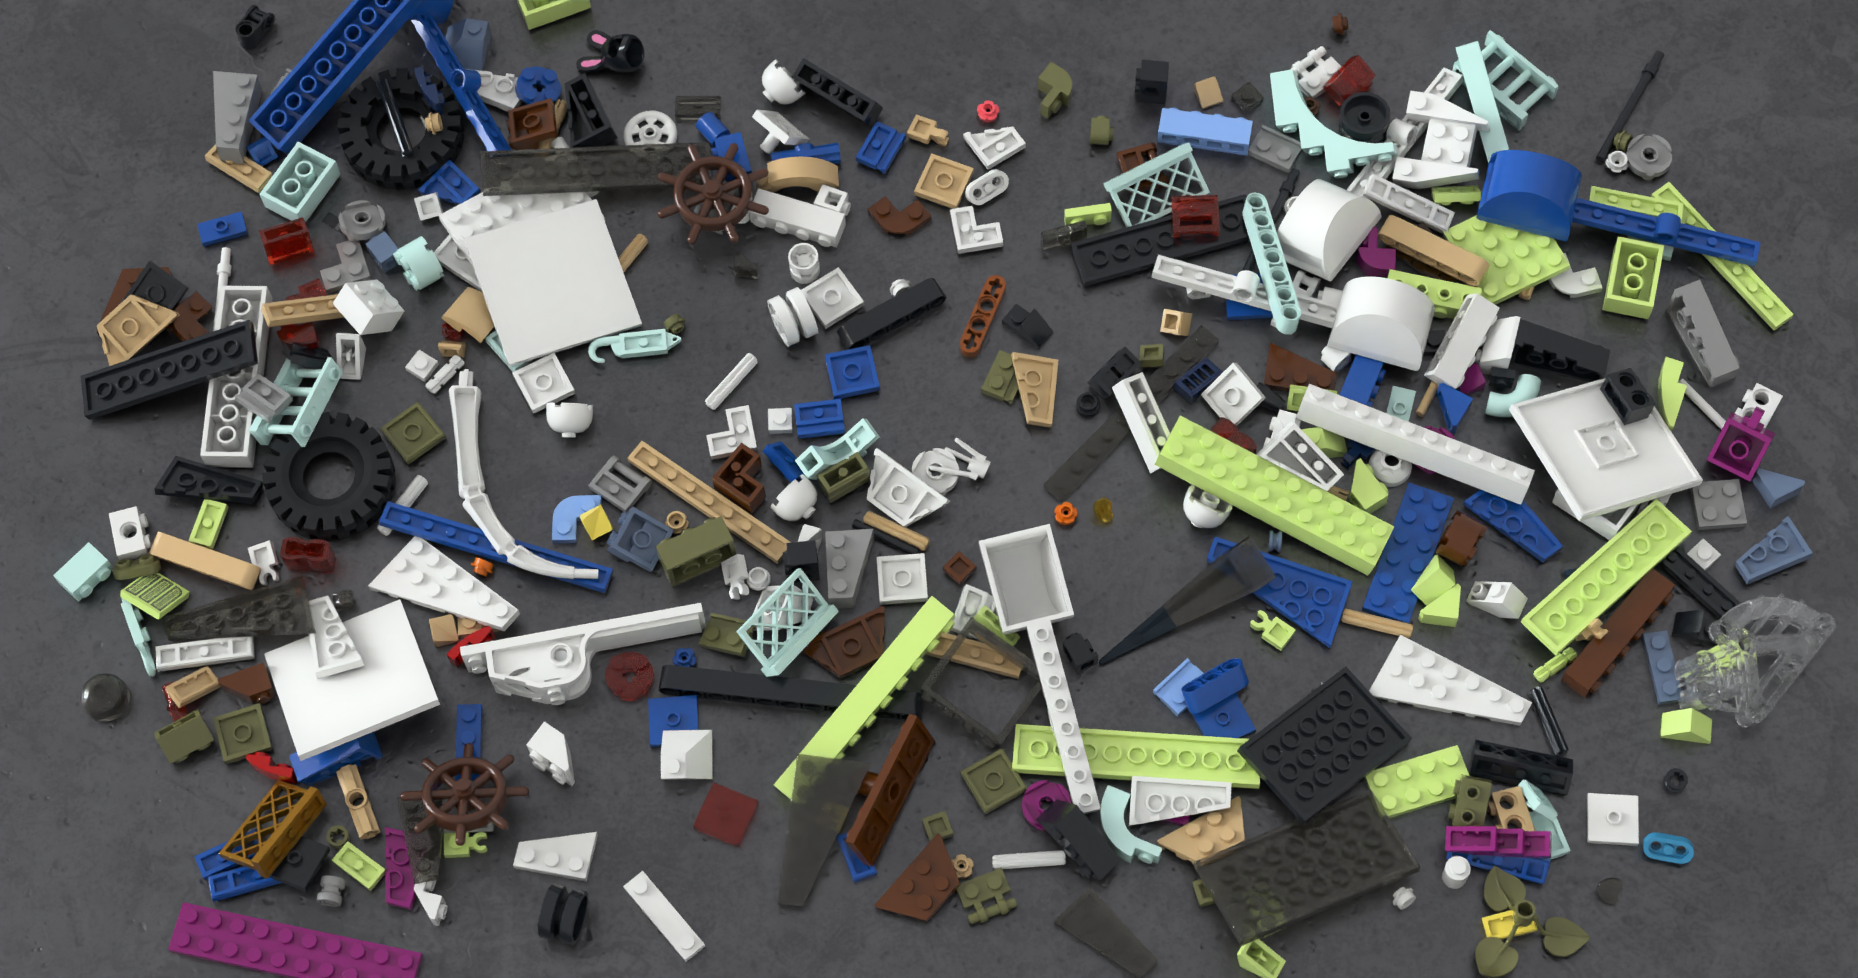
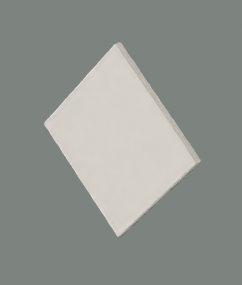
M597 199L464 238L509 367L592 342L600 337H608L642 326Z
M1605 378L1512 404L1509 408V411L1579 521L1699 486L1703 481L1655 406L1648 418L1627 425L1623 424L1600 390Z
M400 599L342 622L365 666L317 679L314 672L310 636L264 654L300 761L440 705Z

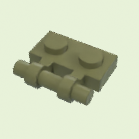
M1002 868L963 882L956 889L964 910L974 907L976 911L967 915L970 924L979 921L980 923L986 922L989 917L1000 913L1001 915L1007 914L1010 909L1017 907L1014 897L1006 901L1003 898L1004 895L1011 893V889ZM995 899L997 904L985 909L983 908V903Z

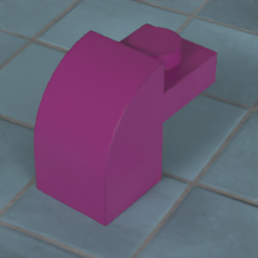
M1373 227L1363 240L1362 247L1358 248L1357 264L1360 270L1369 277L1388 278L1389 270H1395L1396 249L1377 248L1378 227Z

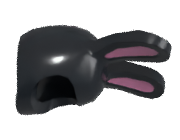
M593 30L588 34L587 41L593 48L601 50V56L582 57L576 62V66L579 72L592 73L604 68L620 73H630L642 65L644 46L641 40L634 34H621L611 37L602 31Z

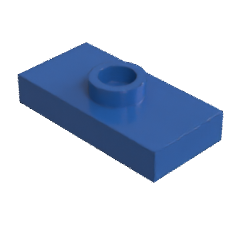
M242 211L197 224L204 247L248 235Z

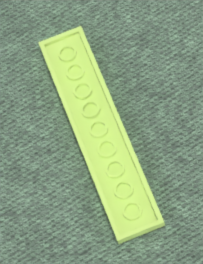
M1016 724L1012 771L1025 774L1065 776L1056 738L1051 726ZM1079 728L1092 778L1132 780V776L1231 782V787L1260 788V776L1237 752L1238 748L1249 739Z

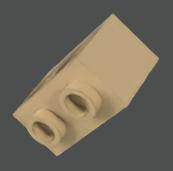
M1520 786L1491 793L1487 810L1490 816H1494L1496 822L1494 826L1498 829H1508L1507 825L1514 824L1519 829L1535 831ZM1507 801L1511 804L1512 808L1504 809L1501 807L1500 802Z

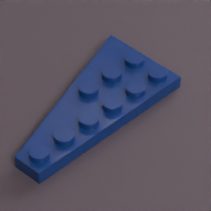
M1214 537L1207 557V561L1325 646L1331 648L1353 581Z

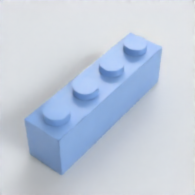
M1162 108L1157 143L1180 146L1189 142L1191 148L1247 156L1253 121L1242 117L1229 118L1220 114L1209 115L1202 114L1199 111L1188 112L1177 108Z

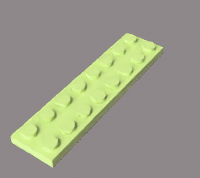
M1655 499L1524 616L1521 623L1557 656L1594 619L1599 618L1652 568L1690 536L1692 531L1660 501Z

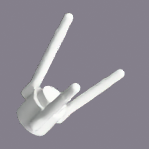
M955 438L957 444L973 455L972 459L948 447L944 450L969 463L967 469L971 472L937 466L929 467L933 471L969 477L976 480L977 477L984 478L991 462L986 460V456L978 453L959 438Z

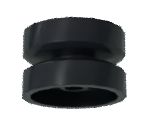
M1359 92L1349 96L1340 108L1339 135L1358 142L1384 143L1390 123V108L1387 102L1379 95L1370 92Z
M555 883L551 884L541 907L538 922L539 937L553 940L558 935L561 943L575 945L586 918L588 892L573 889L568 894L566 886Z

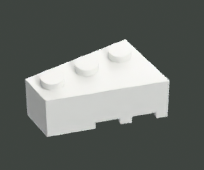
M1291 421L1256 454L1325 491H1328L1344 475L1317 445Z

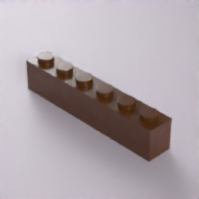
M1652 568L1603 625L1602 629H1607L1608 633L1601 639L1593 637L1564 672L1561 681L1583 698L1590 692L1594 694L1601 686L1602 682L1600 679L1604 674L1609 676L1617 665L1614 662L1618 657L1623 659L1631 649L1629 644L1632 640L1638 641L1646 631L1643 628L1646 623L1652 624L1660 614L1658 609L1663 604L1666 607L1673 599L1674 594L1672 591L1675 584Z

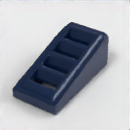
M1206 357L1174 383V390L1192 404L1223 371ZM1204 367H1209L1214 374H1209ZM1201 372L1207 379L1204 380L1198 373ZM1195 377L1201 384L1198 385L1192 378ZM1189 383L1195 389H1190L1186 384Z

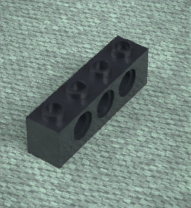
M804 58L792 75V78L801 85L871 127L883 110V107L874 100Z

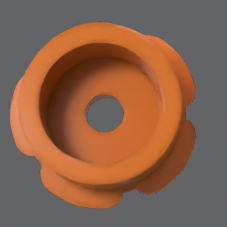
M1069 502L1057 505L1054 510L1056 514L1055 519L1063 525L1073 523L1078 515L1077 508L1073 507V504Z
M476 557L474 563H471V566H474L473 572L485 577L487 573H493L491 570L494 564Z

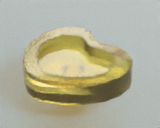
M1106 497L1096 500L1093 505V511L1097 518L1104 523L1110 522L1113 519L1111 501Z

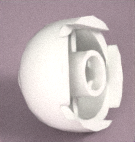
M775 59L768 65L762 75V84L765 88L763 94L770 102L776 100L780 104L785 105L794 103L805 94V91L797 89L800 87V84L792 78V75L785 67H777L776 65L780 62Z
M547 403V422L554 431L562 433V437L576 438V433L584 432L590 426L593 417V405L581 403H561L560 405H555V403Z
M804 474L800 475L802 479L800 482L795 479L777 496L776 499L779 503L776 506L772 503L770 507L784 520L797 521L802 517L808 519L816 510L813 506L817 501V491L813 483Z
M1194 485L1189 487L1183 503L1187 518L1198 528H1214L1221 525L1227 519L1233 505Z

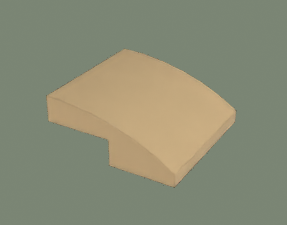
M467 287L441 317L459 333L464 329L480 343L495 327L483 293L471 287Z

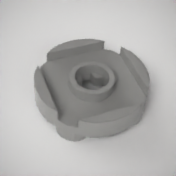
M1645 134L1636 136L1627 147L1628 167L1633 173L1645 180H1652L1654 177L1663 175L1669 169L1672 162L1670 144L1663 137L1655 134L1652 136H1645ZM1643 153L1654 154L1653 159H1646Z
M359 200L351 202L345 206L342 214L341 212L339 214L340 229L349 241L368 240L384 232L383 229L386 223L385 213L379 205L377 207L371 205L370 201ZM363 218L365 222H359V219Z

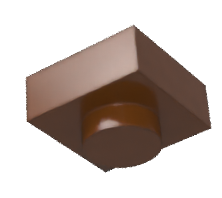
M960 551L943 566V571L959 585L977 570V566Z

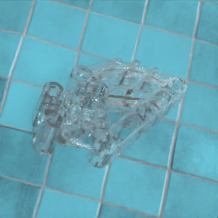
M1763 592L1756 599L1748 600L1735 606L1720 619L1711 623L1708 628L1709 637L1723 650L1714 653L1700 650L1680 659L1676 663V681L1685 680V682L1678 684L1677 687L1686 688V690L1678 693L1680 709L1693 708L1699 712L1708 708L1709 710L1718 709L1728 713L1730 711L1735 712L1736 722L1742 727H1750L1761 723L1836 628L1834 617L1829 613L1817 612L1805 605L1803 599L1797 602L1784 598L1785 595L1783 593L1778 597H1765L1766 594ZM1767 620L1780 621L1770 635L1755 636ZM1756 621L1749 631L1744 628L1747 624ZM1788 624L1800 629L1797 634L1780 635ZM1720 625L1725 627L1726 635L1722 633ZM1739 641L1744 644V651L1739 647ZM1729 654L1731 662L1727 661L1721 664L1720 659L1725 658V655ZM1779 655L1759 681L1756 656ZM1777 674L1780 677L1781 684L1769 700L1765 701L1762 691L1774 675ZM1735 697L1737 708L1722 701Z

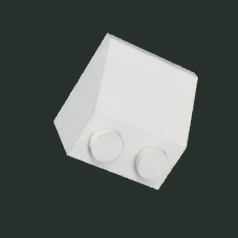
M1514 316L1498 319L1493 326L1489 327L1482 350H1477L1474 362L1479 364L1483 374L1490 375L1492 367L1508 369L1520 317Z

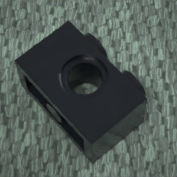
M1142 60L1141 68L1136 69L1135 93H1139L1138 102L1166 104L1169 62Z

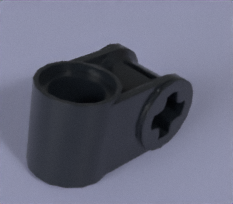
M252 5L235 27L241 47L245 49L255 48L264 35L272 28L275 15L260 10L257 5Z

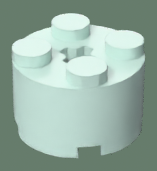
M422 236L393 253L399 266L402 265L406 271L403 275L410 285L412 284L416 291L444 277L443 269L432 250L425 248V245L428 243Z

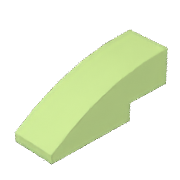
M1665 357L1658 380V410L1672 432L1687 385L1678 383L1684 362Z

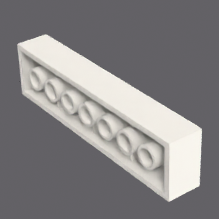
M221 286L216 330L250 320L254 325L258 364L209 380L200 454L205 465L253 468L256 439L249 432V429L257 415L238 403L234 395H239L242 392V388L256 374L259 373L264 377L269 327L261 308L263 303H271L273 300L267 286Z

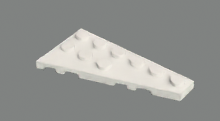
M416 536L368 585L372 591H380L394 598L400 597L410 600L411 603L443 613H452L456 617L468 618L477 621L479 624L505 631L520 615L517 608L423 538Z
M1402 635L1399 636L1369 690L1375 698L1388 700V702L1392 703L1401 702L1412 704L1413 707L1447 713L1456 712L1465 714L1468 717L1489 718L1490 721L1518 726L1521 725L1532 702Z

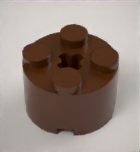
M1456 510L1451 518L1453 521L1449 526L1447 525L1435 553L1460 566L1466 567L1469 560L1473 558L1478 548L1476 545L1485 534L1487 526Z

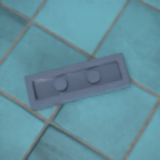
M1667 630L1643 634L1641 638L1658 705L1682 702L1684 696Z

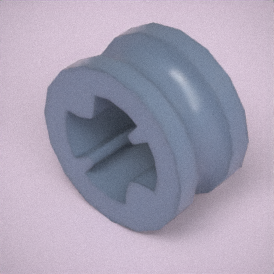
M1270 530L1268 552L1277 550L1280 553L1282 531L1274 533L1273 530Z

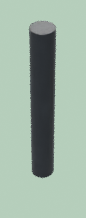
M855 519L852 524V528L856 530L873 529L875 539L907 554L919 553V548Z

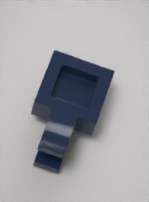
M1350 440L1347 444L1350 450L1342 457L1344 460L1341 462V465L1348 470L1359 457L1366 461L1376 449Z

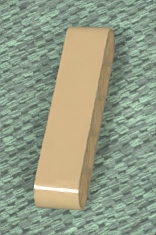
M1394 215L1388 216L1378 233V238L1383 243L1471 286L1477 287L1490 267L1489 263L1483 258Z
M157 532L149 554L159 559L252 591L261 571V568L254 564L161 532Z

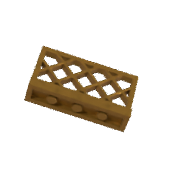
M278 780L222 848L219 855L223 859L258 871L260 876L268 879L326 807L327 803L317 788L310 786L307 790ZM282 789L287 791V795L276 798ZM302 797L297 804L293 805L294 799ZM288 802L289 807L277 811L278 805ZM272 808L271 814L261 817L265 810ZM286 816L285 819L281 823H279L278 818ZM273 820V826L262 829V824ZM257 826V832L246 835L249 829ZM272 834L268 838V840L264 842L263 837ZM256 839L259 840V844L247 848L248 842ZM242 845L241 851L231 853L235 847ZM256 853L252 860L248 859V855Z

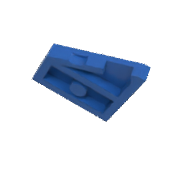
M448 160L418 189L422 195L437 192L440 200L459 205L482 192L451 160Z

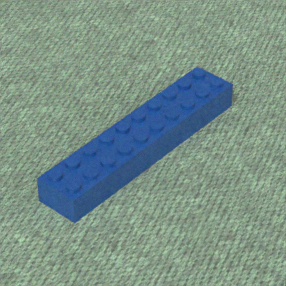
M353 0L248 121L278 150L289 154L296 143L301 142L424 0Z

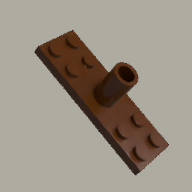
M909 714L906 721L902 724L900 733L895 743L891 746L890 753L879 774L854 768L848 776V790L867 796L863 807L858 812V817L853 827L848 831L846 843L864 865L873 866L935 742L932 735L916 715Z

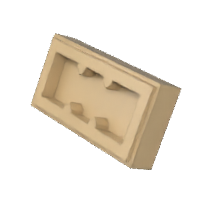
M205 666L166 686V692L175 704L181 708L220 688L215 674L208 666Z

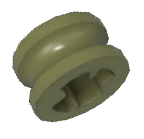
M335 825L327 831L326 839L332 848L340 850L347 841L350 843V834L345 827ZM342 832L341 834L344 839L338 840L337 843H335L333 836H338L339 833Z

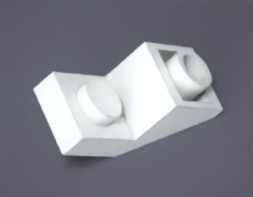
M421 866L414 891L435 926H439L440 920H444L446 917L448 906L442 896L429 893V891L432 892L434 890L436 877H434L431 868Z

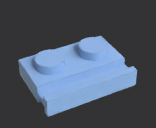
M1187 658L1153 689V694L1157 695L1161 699L1160 701L1178 717L1187 709L1181 688L1204 673Z

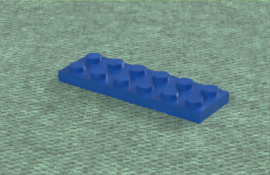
M1410 482L1408 483L1393 524L1394 529L1385 545L1362 611L1400 622H1410L1418 597L1411 589L1434 556L1454 501L1453 497Z

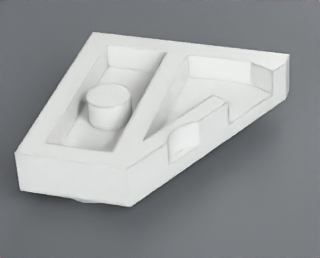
M1005 127L1000 130L988 129L984 130V133L971 134V132L963 134L965 141L987 170L1026 148V143L1014 127Z

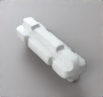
M454 355L449 360L450 363H446L434 375L435 379H430L425 386L431 393L436 394L441 389V385L444 386L457 373L455 370H460L465 362L461 357Z

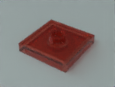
M713 782L693 824V828L739 847L759 802L756 799Z

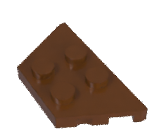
M884 607L876 608L814 637L802 652L839 679L876 663L884 653Z
M939 833L936 834L874 906L880 910L914 917L926 922L931 919L961 884L943 842L944 840Z

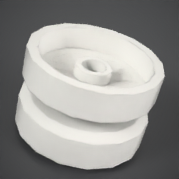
M798 287L786 292V302L779 295L767 300L773 323L787 347L799 342V331L805 338L818 334V327L805 296Z

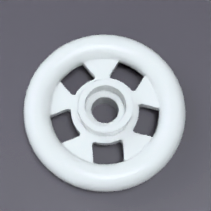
M644 111L636 114L628 121L624 129L623 139L627 149L633 155L642 159H657L669 153L677 141V128L668 115L659 111ZM646 120L648 124L639 128L638 124ZM657 121H660L664 124V126L661 129L657 125H655ZM650 131L654 132L653 135H647V133ZM639 134L641 141L634 143L632 136ZM662 135L668 136L666 143L660 142ZM645 145H654V150H644Z

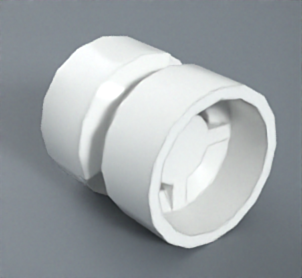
M799 243L793 246L788 255L792 278L801 284L814 282L820 274L819 257L816 248L808 243Z

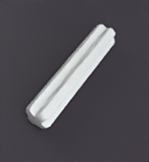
M751 353L746 354L705 400L706 405L715 410L757 364V358Z
M417 475L396 501V504L410 508L428 485L427 480L421 475ZM380 524L377 526L378 531L385 536L389 535L393 530L380 526Z
M1063 850L1003 854L992 857V865L995 870L999 868L1056 866L1066 863V855Z

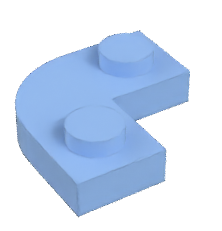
M601 495L571 496L562 500L557 505L553 513L552 522L553 544L577 543V522L581 521L580 515L600 504L602 505Z

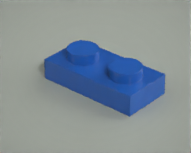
M781 441L766 445L762 452L769 458V461L784 474L788 481L792 482L796 479L800 482L802 480L800 475L804 473L795 461L797 459L796 456Z

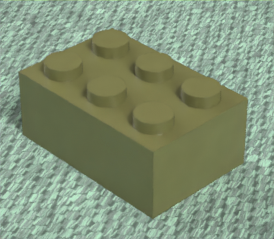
M722 516L709 518L702 525L696 528H687L681 535L663 539L659 545H656L660 564L671 587H675L720 566L721 562L736 555L734 540Z

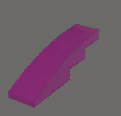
M1446 826V852L1503 857L1551 858L1552 833L1550 831L1498 829L1496 826Z

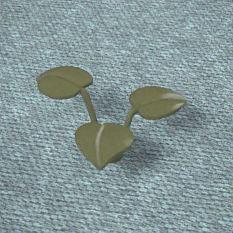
M1497 866L1490 870L1484 884L1485 901L1490 908L1498 912L1504 911L1509 907L1510 910L1514 911L1513 921L1515 923L1505 943L1498 937H1487L1477 945L1475 958L1478 970L1482 975L1500 977L1514 970L1518 963L1519 954L1509 945L1518 927H1527L1532 921L1536 924L1540 934L1545 935L1543 940L1544 947L1551 954L1558 957L1574 954L1589 941L1590 937L1580 926L1562 917L1549 918L1545 922L1544 930L1538 920L1539 916L1535 914L1536 908L1534 904L1524 900L1526 896L1524 884L1517 877L1506 873Z

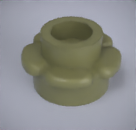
M1627 130L1617 133L1613 142L1616 150L1626 152L1630 141L1633 139V135L1628 134Z
M674 314L664 322L666 332L673 335L680 333L685 328V318H681L680 314Z

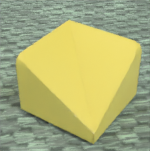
M601 504L580 515L581 522L591 540L613 530L612 523Z

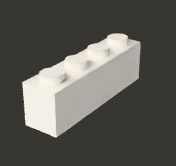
M759 188L753 202L767 206L769 212L766 215H762L749 210L750 222L758 227L772 228L781 234L789 233L801 240L809 239L816 241L825 247L832 246L837 248L846 225L844 213Z
M1478 293L1467 295L1424 376L1438 385L1444 383L1454 389L1461 386L1465 379L1464 374L1467 368L1474 363L1475 353L1484 344L1487 338L1486 333L1489 327L1493 326L1496 322V314L1500 308Z
M1142 372L1123 379L1113 386L1112 389L1151 474L1162 469L1154 464L1170 432Z

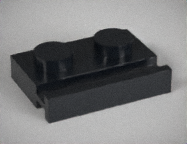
M294 342L293 344L285 343L282 350L287 359L290 360V363L315 369H322L327 358L332 357L329 351L324 348L315 347V349H311L299 342Z

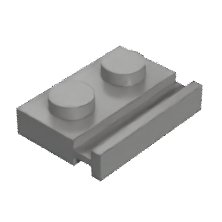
M1262 125L1260 132L1248 150V155L1289 173L1302 150L1301 142Z
M259 373L242 388V392L239 395H234L238 403L268 423H271V419L275 415L278 416L293 401L289 393Z

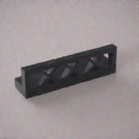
M1475 740L1469 775L1519 785L1522 780H1527L1540 790L1568 795L1573 776V759Z

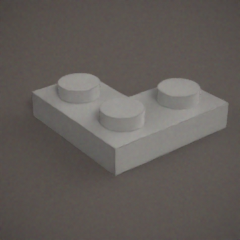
M348 240L336 244L342 264L320 270L327 294L341 290L345 283L372 280L360 241L352 242Z

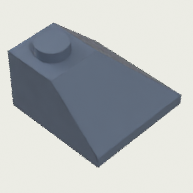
M466 18L449 26L445 38L463 69L483 71L492 38L489 22Z

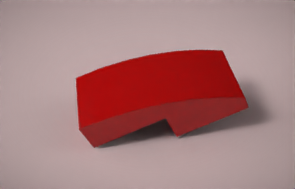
M487 626L462 639L446 654L450 663L457 668L461 663L464 664L460 647L495 641L496 636L493 629Z
M256 752L255 755H246V760L250 766L262 775L276 781L281 780L289 784H297L295 771L290 765L277 764L276 766L272 757L263 752Z

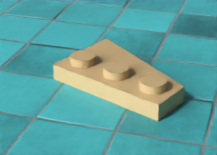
M1012 352L1011 358L1027 424L1050 428L1053 421L1058 359Z

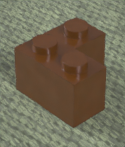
M741 442L712 477L715 490L751 515L766 498L764 486L753 479L762 467L760 455Z

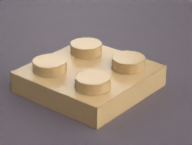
M931 153L914 190V195L956 209L972 178L974 168Z

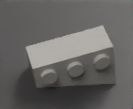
M873 529L827 531L825 536L829 605L834 604L837 609L854 608L863 573L868 563L869 553L874 543Z

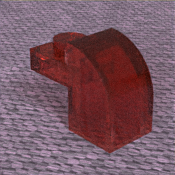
M313 322L300 325H281V330L276 331L283 347L285 343L293 344L294 342L302 343L311 349L320 347L318 334Z

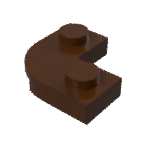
M886 196L867 209L868 214L887 234L889 232L894 234L905 233V236L932 220L931 214L918 199L900 212Z
M197 291L175 309L180 315L173 321V331L182 342L209 333L198 321L210 313L213 307Z

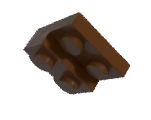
M551 98L508 110L509 120H506V124L511 135L508 136V143L511 150L515 149L517 154L539 149L538 142L558 137L555 107Z

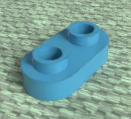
M1654 832L1648 834L1643 841L1644 853L1651 859L1685 864L1691 861L1694 856L1693 844L1685 837ZM1655 841L1660 843L1657 846L1652 845ZM1683 846L1685 849L1678 850L1677 847Z

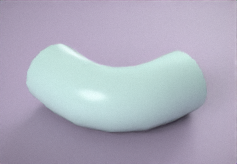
M1522 374L1518 376L1516 388L1512 393L1501 394L1490 391L1485 414L1495 417H1513L1509 411L1510 406L1537 398L1541 380L1531 374Z

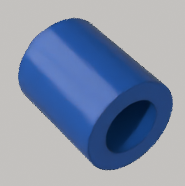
M713 112L704 114L696 123L698 131L713 147H715V138L730 135L728 128Z

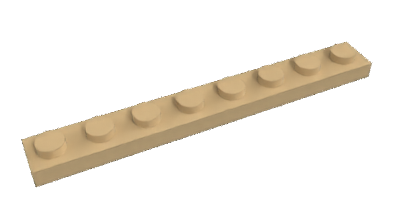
M641 441L628 456L629 463L708 517L718 518L722 516L731 533L775 563L779 564L783 559V552H787L786 543H791L790 541L644 441Z

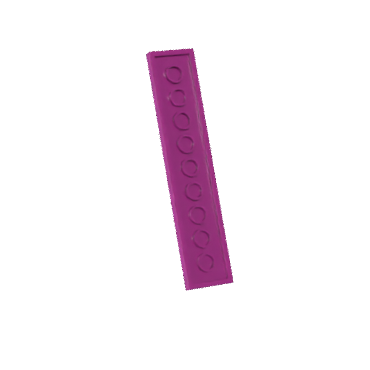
M184 902L182 903L168 950L172 953L288 978H417L423 958L422 953Z

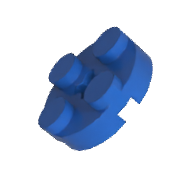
M538 66L527 67L522 70L516 81L515 92L519 100L522 99L527 103L526 105L549 98L555 104L561 94V84L554 70ZM540 85L543 89L541 92H537V89L533 88V86Z

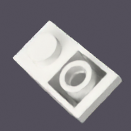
M1475 581L1466 602L1500 618L1519 619L1528 598L1512 582Z

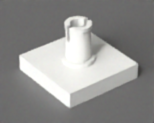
M756 110L752 116L769 131V134L760 145L761 149L769 154L773 153L780 141L787 145H799L807 143L809 140L806 135L778 112Z

